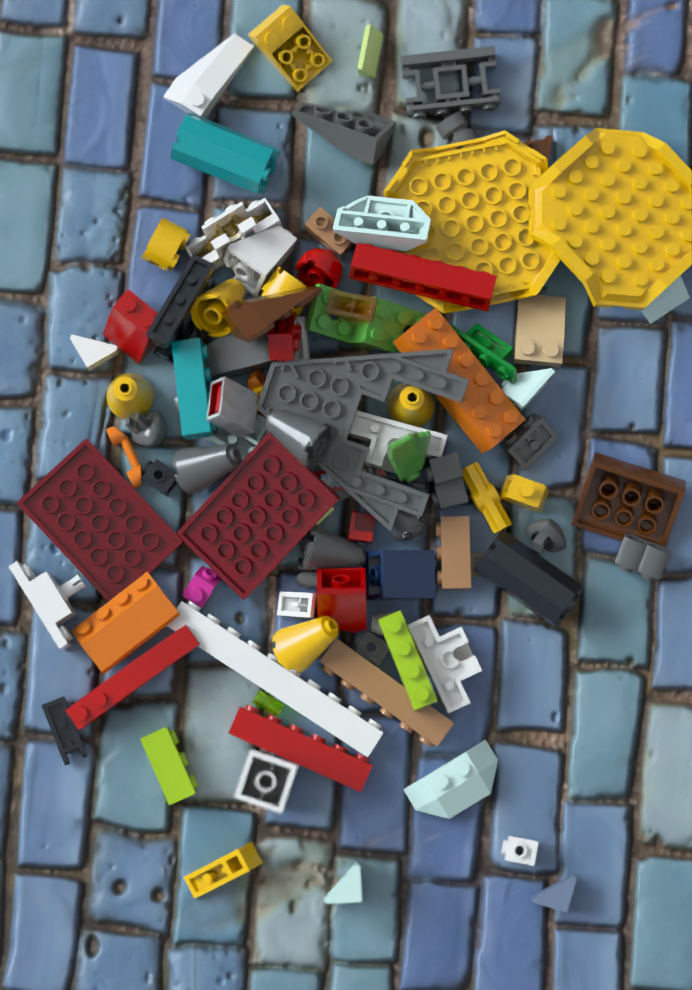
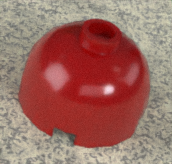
M310 249L302 255L294 267V270L297 269L298 271L297 278L307 287L323 284L337 289L343 276L342 264L336 254L330 249Z

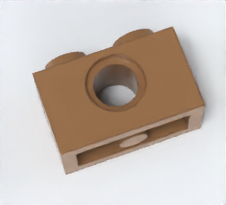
M319 207L304 224L305 230L326 249L332 250L338 259L341 260L355 243L333 232L335 219Z

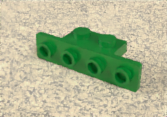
M477 323L466 334L450 324L483 367H489L503 380H508L511 383L517 380V369L506 362L513 353V347Z

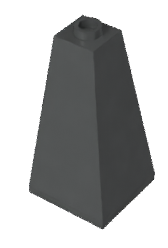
M230 332L228 335L208 344L209 359H206L207 368L210 367L212 381L224 376L228 378L252 373L257 369L260 371L270 369L272 360L269 358V344L266 333L248 343L235 338L232 332Z

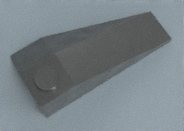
M302 102L292 111L293 117L351 158L357 159L363 164L374 165L383 156L396 126V121L376 114L367 113V117L353 115V110L346 109L345 112H334L329 106Z

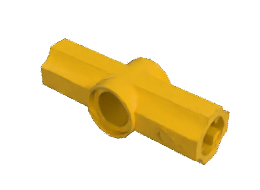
M473 463L462 469L463 480L471 492V499L480 513L482 512L493 534L511 526V520L500 503L501 499L492 483H489L479 463Z

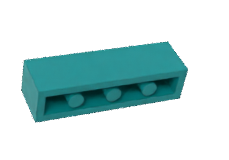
M200 338L171 342L182 436L186 440L215 436L214 429H217L218 426L206 421L210 393L208 382H212L210 367L207 368L206 359H209L208 345H204Z

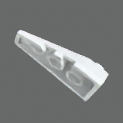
M233 34L178 76L163 98L187 114L192 113L206 119L254 46L238 35Z

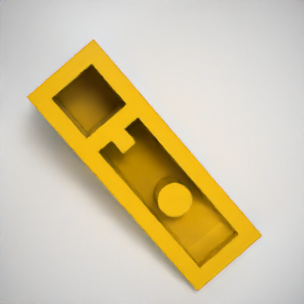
M251 841L188 874L184 879L195 899L252 870L263 862Z

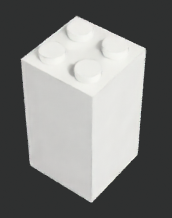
M254 749L250 750L234 798L282 813L285 810L299 765Z

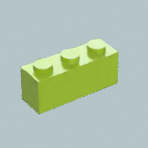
M165 727L140 738L169 805L197 793L195 788L199 787L194 774L189 775L186 766L189 765L184 751L180 753L176 744L179 743V739L174 729L170 731L169 727Z

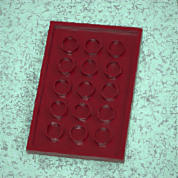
M268 432L176 534L228 586L245 600L336 504L340 497L310 468L303 466Z
M87 438L17 502V505L108 602L146 572L151 574L184 543Z

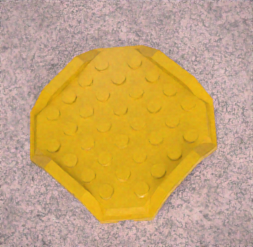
M595 128L560 157L529 187L530 218L528 220V237L549 247L583 283L594 307L611 308L615 306L625 307V309L643 310L692 265V170L665 142L644 132Z
M505 130L482 138L432 148L412 149L383 191V194L386 198L413 200L431 219V225L426 243L408 251H396L496 275L490 306L538 295L561 260L549 247L528 237V220L530 218L529 187L549 169L547 158ZM463 145H465L464 147H462V148L459 149V150H457V148H456V147H458V146H463ZM416 295L443 314L474 309Z

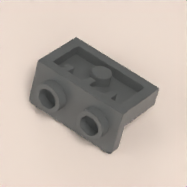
M535 413L526 416V420L515 431L510 432L500 444L502 449L507 451L524 470L559 438L547 422Z

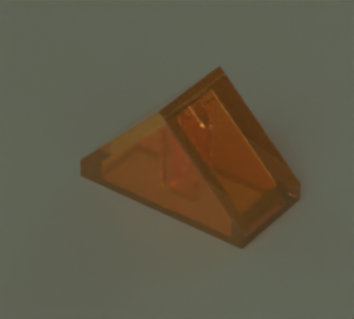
M331 289L326 313L353 323L372 322L378 299Z

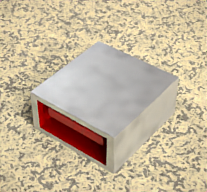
M225 376L212 381L206 421L239 438L253 433L258 394Z

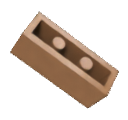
M469 516L440 517V523H435L436 537H440V546H436V559L441 561V570H437V585H441L442 590H470Z

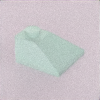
M550 368L518 373L517 380L514 383L504 380L499 387L521 413L551 380L555 371Z

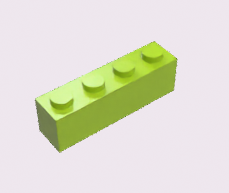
M401 610L378 619L413 710L437 702Z

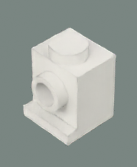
M508 835V840H503L501 854L505 855L504 860L534 866L538 841ZM522 846L524 848L523 854L517 855L515 848Z

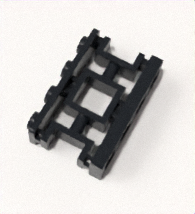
M195 254L192 255L146 333L147 338L157 345L154 350L155 356L174 364L171 342L188 340L196 328L190 312L199 295L218 286L214 282L215 279L210 277L215 269L213 263Z

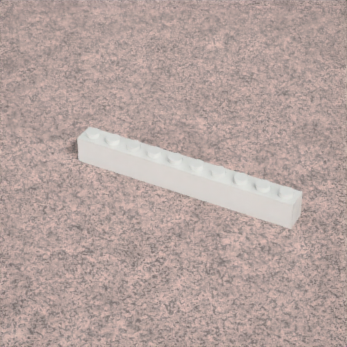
M182 601L177 607L180 616L169 623L167 627L176 632L184 625H187L199 641L200 645L198 647L366 757L370 755L383 735V732L380 731L382 727L380 724L372 719L366 722L360 718L362 714L360 711L350 705L346 709L339 704L341 699L330 692L326 696L319 691L321 686L311 679L306 683L299 678L301 673H296L297 671L293 669L290 671L279 665L278 659L271 653L267 656L260 653L261 647L251 640H248L247 643L240 640L241 634L231 627L225 630L219 626L221 621L211 614L205 617L199 613L201 608L193 602L188 601L187 604Z

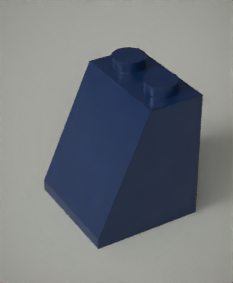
M382 549L366 552L365 563L362 568H365L366 601L427 600L436 598L437 582L435 580V569L437 567V559L435 557V550Z

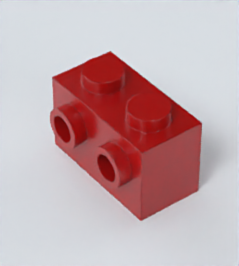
M291 312V315L286 319L273 322L275 327L268 331L270 360H277L279 362L294 360L295 351H299L300 339H302V326L297 325V312Z

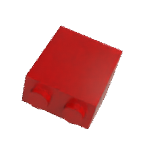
M127 289L112 307L103 335L137 364H140L156 345L152 343L151 339L147 338L146 333L158 313Z
M365 568L317 569L318 618L328 616L334 619L338 625V631L359 632L366 630Z

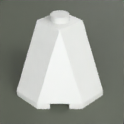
M277 225L230 244L227 247L223 261L226 267H231L234 271L235 276L233 279L241 281L246 288V292L256 298L263 291L261 288L267 283L274 269L277 266L281 267L290 255L297 238L290 231Z

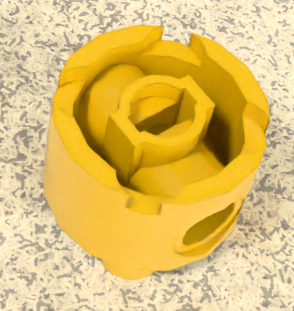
M162 217L141 259L166 272L167 270L173 271L180 255L176 254L178 249L183 251L189 240L190 234L187 233L188 230Z
M277 266L261 290L264 291L262 296L307 286ZM306 304L297 309L293 307L290 310L291 312H297V315L300 316Z

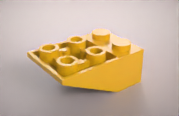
M281 5L248 34L262 54L297 92L332 62L331 58L291 6Z

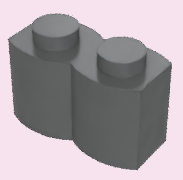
M625 533L615 558V563L623 571L631 572L635 570L641 573V577L654 581V578H661L670 555V549L638 536Z

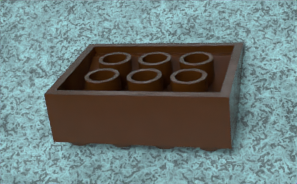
M595 452L571 525L619 541L623 540L625 533H629L665 547L685 494L686 481Z

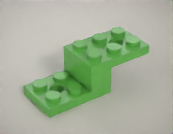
M316 284L315 286L320 287L323 292L312 299L305 330L363 350L380 349L389 353H400L392 342L403 334L405 327H412L426 314L376 296L358 297L323 284ZM332 307L337 313L334 320L329 317V310Z

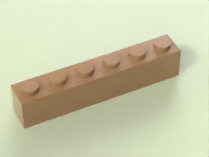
M337 638L320 660V663L323 664L321 669L331 677L337 674L343 679L340 682L351 691L354 688L362 693L360 698L370 705L374 702L382 707L380 709L382 714L389 719L395 716L401 721L400 727L410 734L413 730L420 734L419 740L428 747L432 745L438 747L454 724L430 705L413 710L405 687Z

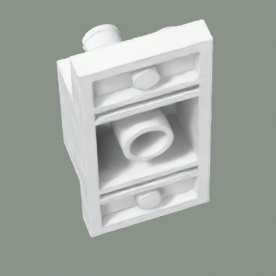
M17 561L10 565V570L59 649L67 650L72 647L73 644L70 640L73 639V636L69 629L62 624L77 615L68 598L81 589L86 588L79 574L60 586L53 575L48 572H44L36 577L29 565H23Z

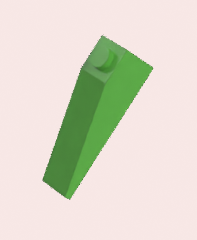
M430 431L409 433L388 445L387 459L401 482L407 480L409 483L421 476L419 472L423 469L429 447Z

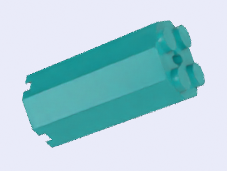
M186 114L177 131L176 136H178L177 143H173L170 159L254 193L265 194L269 184L267 180L269 176L273 177L278 164L276 161L280 150L275 146L195 114Z

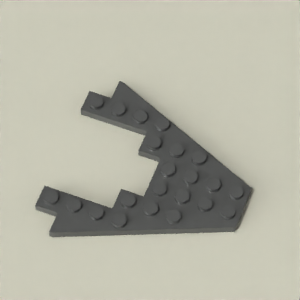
M452 349L272 362L257 409L265 417L271 411L274 412L280 409L331 425L334 428L333 440L327 441L325 447L329 449L317 465L381 524L392 531L399 510L423 517L430 494L363 471L370 447L348 440L363 394L386 402L393 380H397L462 403L470 380L447 372L454 353Z

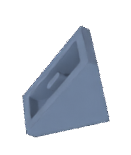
M571 874L532 895L530 898L533 903L567 913L577 879Z

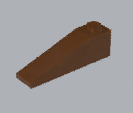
M309 286L242 301L236 300L226 306L227 310L223 311L222 315L234 337L249 343L274 328V321L289 317L291 315L290 309L304 306L323 291L320 287Z

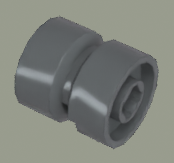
M460 111L447 117L436 127L442 139L448 140L447 145L478 138L472 128H467L468 121ZM463 145V146H458V147H456V148H457V150H459V149H461L462 147H464L465 145Z

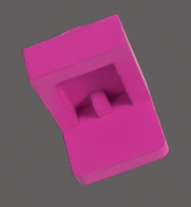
M201 566L194 574L182 596L203 609L215 587L220 583L221 578L211 568Z

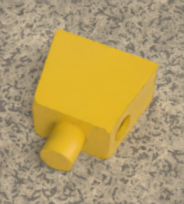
M513 474L506 476L499 497L501 500L541 514L549 490L546 485Z

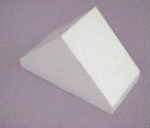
M71 334L70 339L89 371L119 354L120 349L116 345Z
M280 591L277 615L314 619L317 595L314 593Z

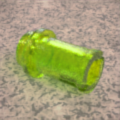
M259 690L252 703L256 704V708L260 706L277 717L284 703L267 695V691L264 690L262 692Z

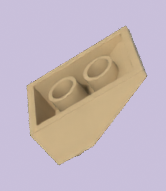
M535 295L518 300L513 364L560 368L563 359L566 297Z

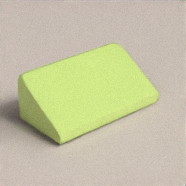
M367 24L365 28L357 74L358 76L375 78L383 33L370 24Z

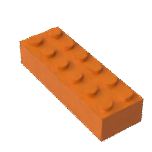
M437 308L426 314L392 342L400 353L443 349L454 350L447 372L470 380L463 401L460 403L435 393L433 394L481 454L497 445L526 420Z

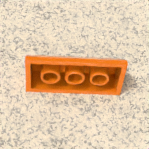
M146 572L71 631L97 667L105 674L180 616V613L152 576Z

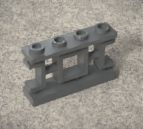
M495 46L401 56L403 79H415L417 96L406 98L407 117L412 116L413 119H422L429 114H436V116L442 117L449 115L450 112L460 111L463 114L472 113L475 109H482V111L488 112L496 110V107H500L501 97L499 88L487 89L485 70L496 69ZM479 63L480 76L467 77L466 65ZM433 68L434 81L420 82L419 70ZM461 73L463 92L441 94L439 75ZM481 85L483 98L469 99L468 87ZM435 90L436 103L422 104V92Z

